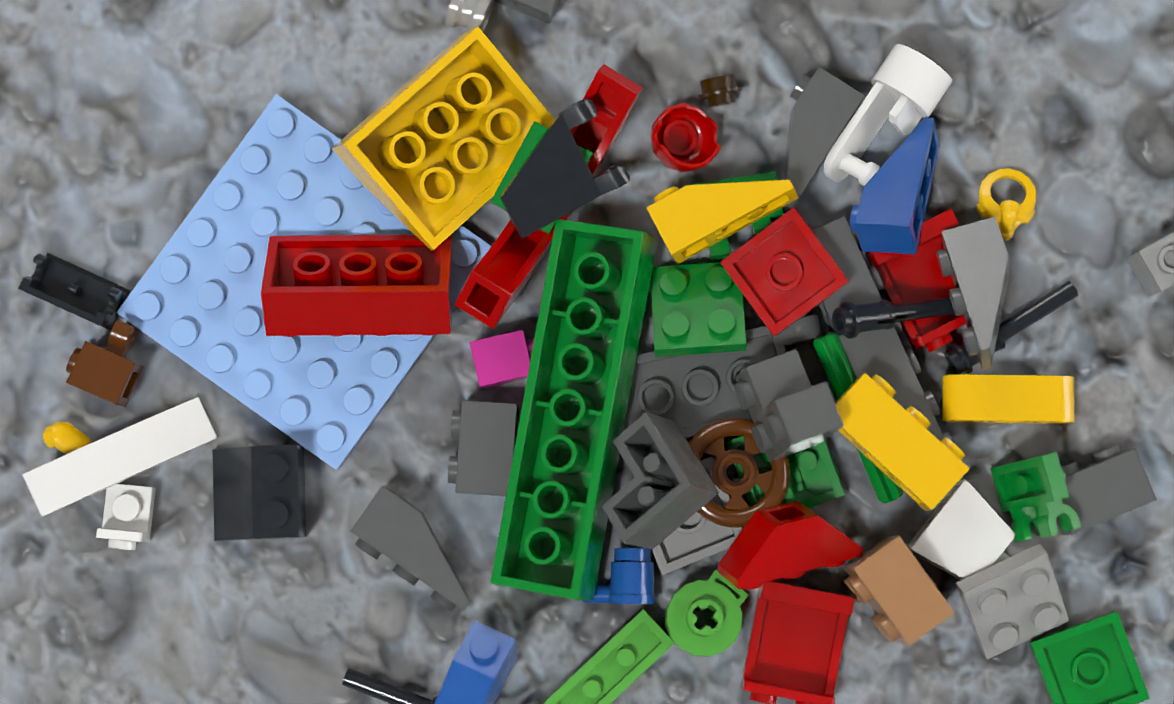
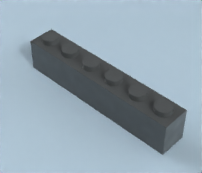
M845 216L813 230L850 281L818 305L829 332L834 333L836 332L832 323V315L836 308H839L844 302L862 305L882 301L879 292L884 290L882 280L873 265L867 267L860 252L862 249L858 234L851 231V225H848ZM900 322L894 323L892 329L861 332L856 338L848 339L844 335H838L856 379L864 373L870 378L877 374L896 391L892 398L905 410L912 406L927 418L931 424L927 430L939 441L946 437L954 443L949 432L942 433L935 416L940 415V411L930 390L923 392L916 377L917 374L921 373V368L911 348L906 350L903 348L897 334L902 332Z

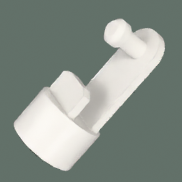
M896 44L871 80L874 85L829 151L824 163L825 176L835 182H840L850 174L858 179L859 184L865 186L880 169V166L873 162L866 163L861 160V157L888 117L890 123L899 133L910 135L921 118H928L952 83L951 77L943 67L927 55L910 46Z

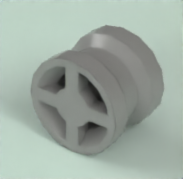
M451 0L445 18V25L453 28L460 25L468 28V30L478 26L483 32L495 0Z

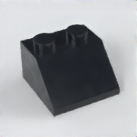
M248 446L212 450L214 541L306 537L303 446Z

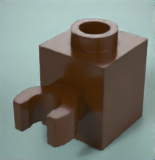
M116 320L105 349L85 341L82 349L77 347L69 358L66 372L70 373L66 383L113 404L126 407L144 368L143 365L125 358L138 335L139 329Z

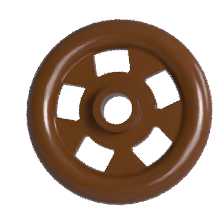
M732 417L714 421L699 430L688 443L699 461L704 453L716 456L717 459L713 464L712 475L709 477L722 492L731 496L725 507H721L710 500L697 511L703 518L714 524L731 528L745 527L756 511L780 505L787 493L790 482L788 456L770 462L772 470L758 474L756 461L752 457L754 454L760 453L752 434V427L755 426L753 420ZM724 437H744V450L734 449L725 451ZM731 464H738L743 469V477L737 482L731 481L726 475V470ZM757 484L765 495L757 503L748 506L741 496Z

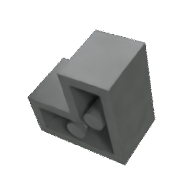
M796 349L747 366L735 377L737 380L735 384L737 399L744 410H749L755 425L752 427L755 444L760 452H766L769 462L818 445L844 426L827 382L811 386Z
M645 412L613 440L634 475V478L602 505L603 510L623 543L653 550L719 493L675 421Z

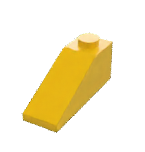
M790 180L686 185L681 189L671 187L662 191L654 198L655 203L646 208L670 254L679 264L798 199V195Z

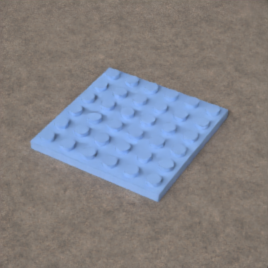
M276 94L116 313L332 468L339 471L436 334L431 336H266L260 292L270 236L414 234L360 183L332 150L341 139ZM462 225L452 233V312L456 308L454 304L471 271L491 247Z

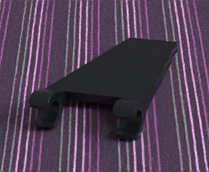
M579 100L558 113L501 194L500 199L520 238L530 235L630 181L626 168L618 165H613L593 177L569 130L597 116V109L593 101Z

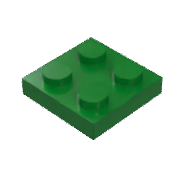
M720 262L652 268L651 295L655 357L747 351L743 293Z
M1111 611L1028 642L1051 704H1137L1150 699L1117 611Z

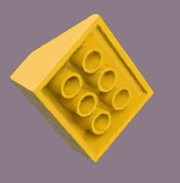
M477 26L459 36L338 142L332 150L364 187L430 250H434L494 196L533 122L535 121L549 128L554 118Z

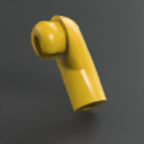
M57 421L52 425H48L43 432V440L46 446L49 448L55 447L64 454L71 453L92 443L88 435L70 422Z

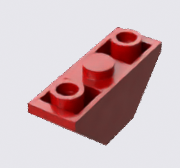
M793 501L756 511L718 563V573L737 589L752 590L763 586L764 582L778 578H798L803 576L805 571L820 567L832 568L842 566L846 563V560L863 556V547L799 501Z

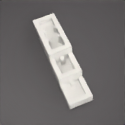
M197 397L22 475L43 517L128 478L146 472L218 437L200 398Z

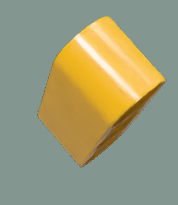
M1044 375L942 376V421L963 423H1074V377Z

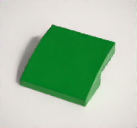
M740 436L727 441L728 450L737 449L743 451L744 437ZM827 439L818 445L788 455L790 482L787 493L780 505L799 501L809 509L848 494ZM760 452L752 456L756 461L758 474L772 470L766 452ZM734 464L738 477L741 480L743 469L740 465ZM757 484L745 493L749 506L757 503L765 495Z

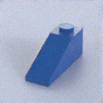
M924 118L863 187L860 204L853 206L850 219L851 231L858 234L862 251L916 254L940 148L934 118Z
M473 621L450 665L435 704H494L517 661L516 639L477 621Z

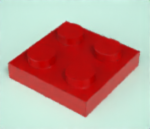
M795 207L720 262L773 336L779 335L850 282Z

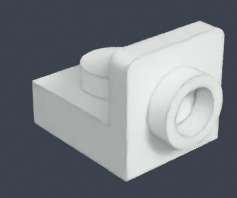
M116 484L107 488L102 528H97L96 538L109 539L108 548L136 550V542H150L156 488Z

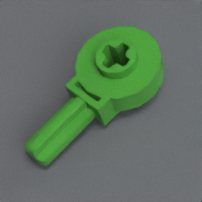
M717 569L712 572L707 580H698L685 584L672 596L666 608L665 626L669 637L679 650L691 656L710 657L724 652L736 641L742 627V611L740 606L749 594L743 591V589H737L719 574ZM707 608L712 612L709 621L713 624V627L705 626L699 630L694 626L697 617L693 614V611L701 612Z

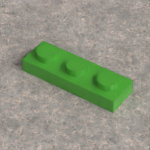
M642 609L550 695L543 704H611L662 656L674 642Z

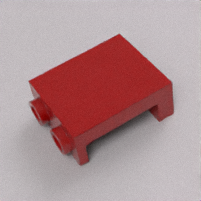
M952 209L923 222L916 254L866 252L865 257L870 266L873 265L879 273L884 287L883 292L892 305L950 297L949 290L955 287L951 275L942 276L936 251L943 249L941 231L956 228L960 225ZM964 314L900 322L913 350L925 345L929 353L954 341L950 332L964 325L968 328Z
M772 581L764 582L763 586L758 589L740 685L743 690L750 691L749 700L776 704L777 697L796 700L795 704H835L834 690L848 616H852L855 598Z

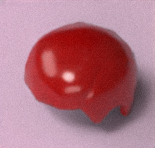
M681 103L665 108L651 127L650 139L653 153L666 168L685 173L705 167L719 153L721 145L717 142V123L710 117H707L700 108L689 104Z

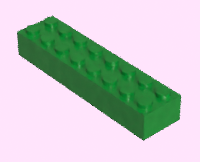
M557 219L555 222L490 584L578 601H593L608 521V516L603 510L602 505L612 497L620 453L613 440L624 431L657 240L644 231Z

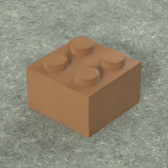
M900 536L884 537L866 550L863 556L855 558L843 567L849 576L843 581L859 603H869L876 614L870 619L886 641L890 640L892 643L896 641L910 646L955 613Z

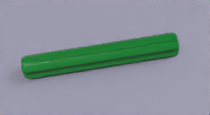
M829 332L814 340V347L834 395L838 400L857 379L838 334ZM858 450L878 500L882 503H889L900 498L903 495V490Z

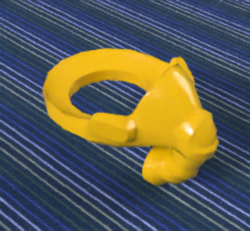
M1010 168L993 171L982 180L979 189V203L976 204L977 212L983 219L996 218L1003 241L1011 239L1014 231L1021 224H1028L1036 212L1034 208L1037 198L1035 186L1030 178L1021 171ZM1000 179L1016 180L1025 190V200L1020 205L1012 200L1002 201L999 205L991 196V186Z

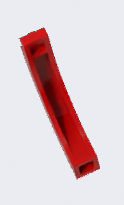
M605 64L598 69L582 99L593 101L597 109V116L569 129L576 144L593 153L587 164L593 177L597 174L629 118L630 110L643 89L640 85ZM573 211L559 219L568 221ZM510 219L499 237L471 271L454 305L494 329L551 248L555 225L550 234L539 229L524 238H520Z

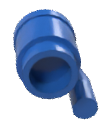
M614 548V562H611L610 585H597L596 582L593 601L583 602L655 604L654 562H651V549Z

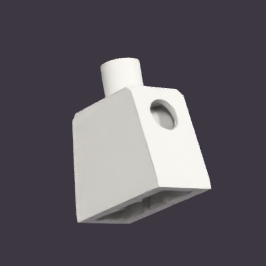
M960 480L944 497L907 544V547L917 557L955 578L963 580L1010 558L1003 551L1014 539L1015 534L969 482Z

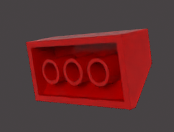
M415 234L270 236L260 292L266 336H431L435 334H451L452 234L434 250H430Z

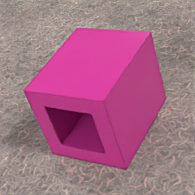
M523 330L469 342L481 390L527 379L534 339L525 340Z

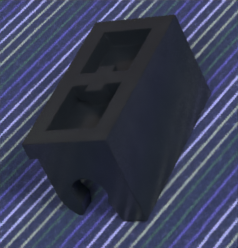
M48 252L46 256L39 253L34 257L33 262L37 264L36 269L31 277H23L18 289L103 328L112 330L119 316L116 312L127 299L130 293L129 289Z

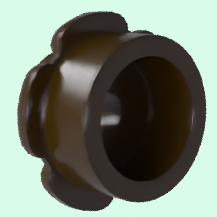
M735 74L713 77L700 81L702 94L698 95V98L700 100H708L709 107L735 103L734 94L741 92L742 87H737Z

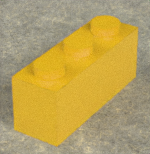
M864 373L835 402L844 424L838 432L923 510H933L970 469L961 461L965 454L946 437L939 441L927 430L931 425L930 422L917 409L909 406L905 410L892 398L896 391L877 374L870 378Z

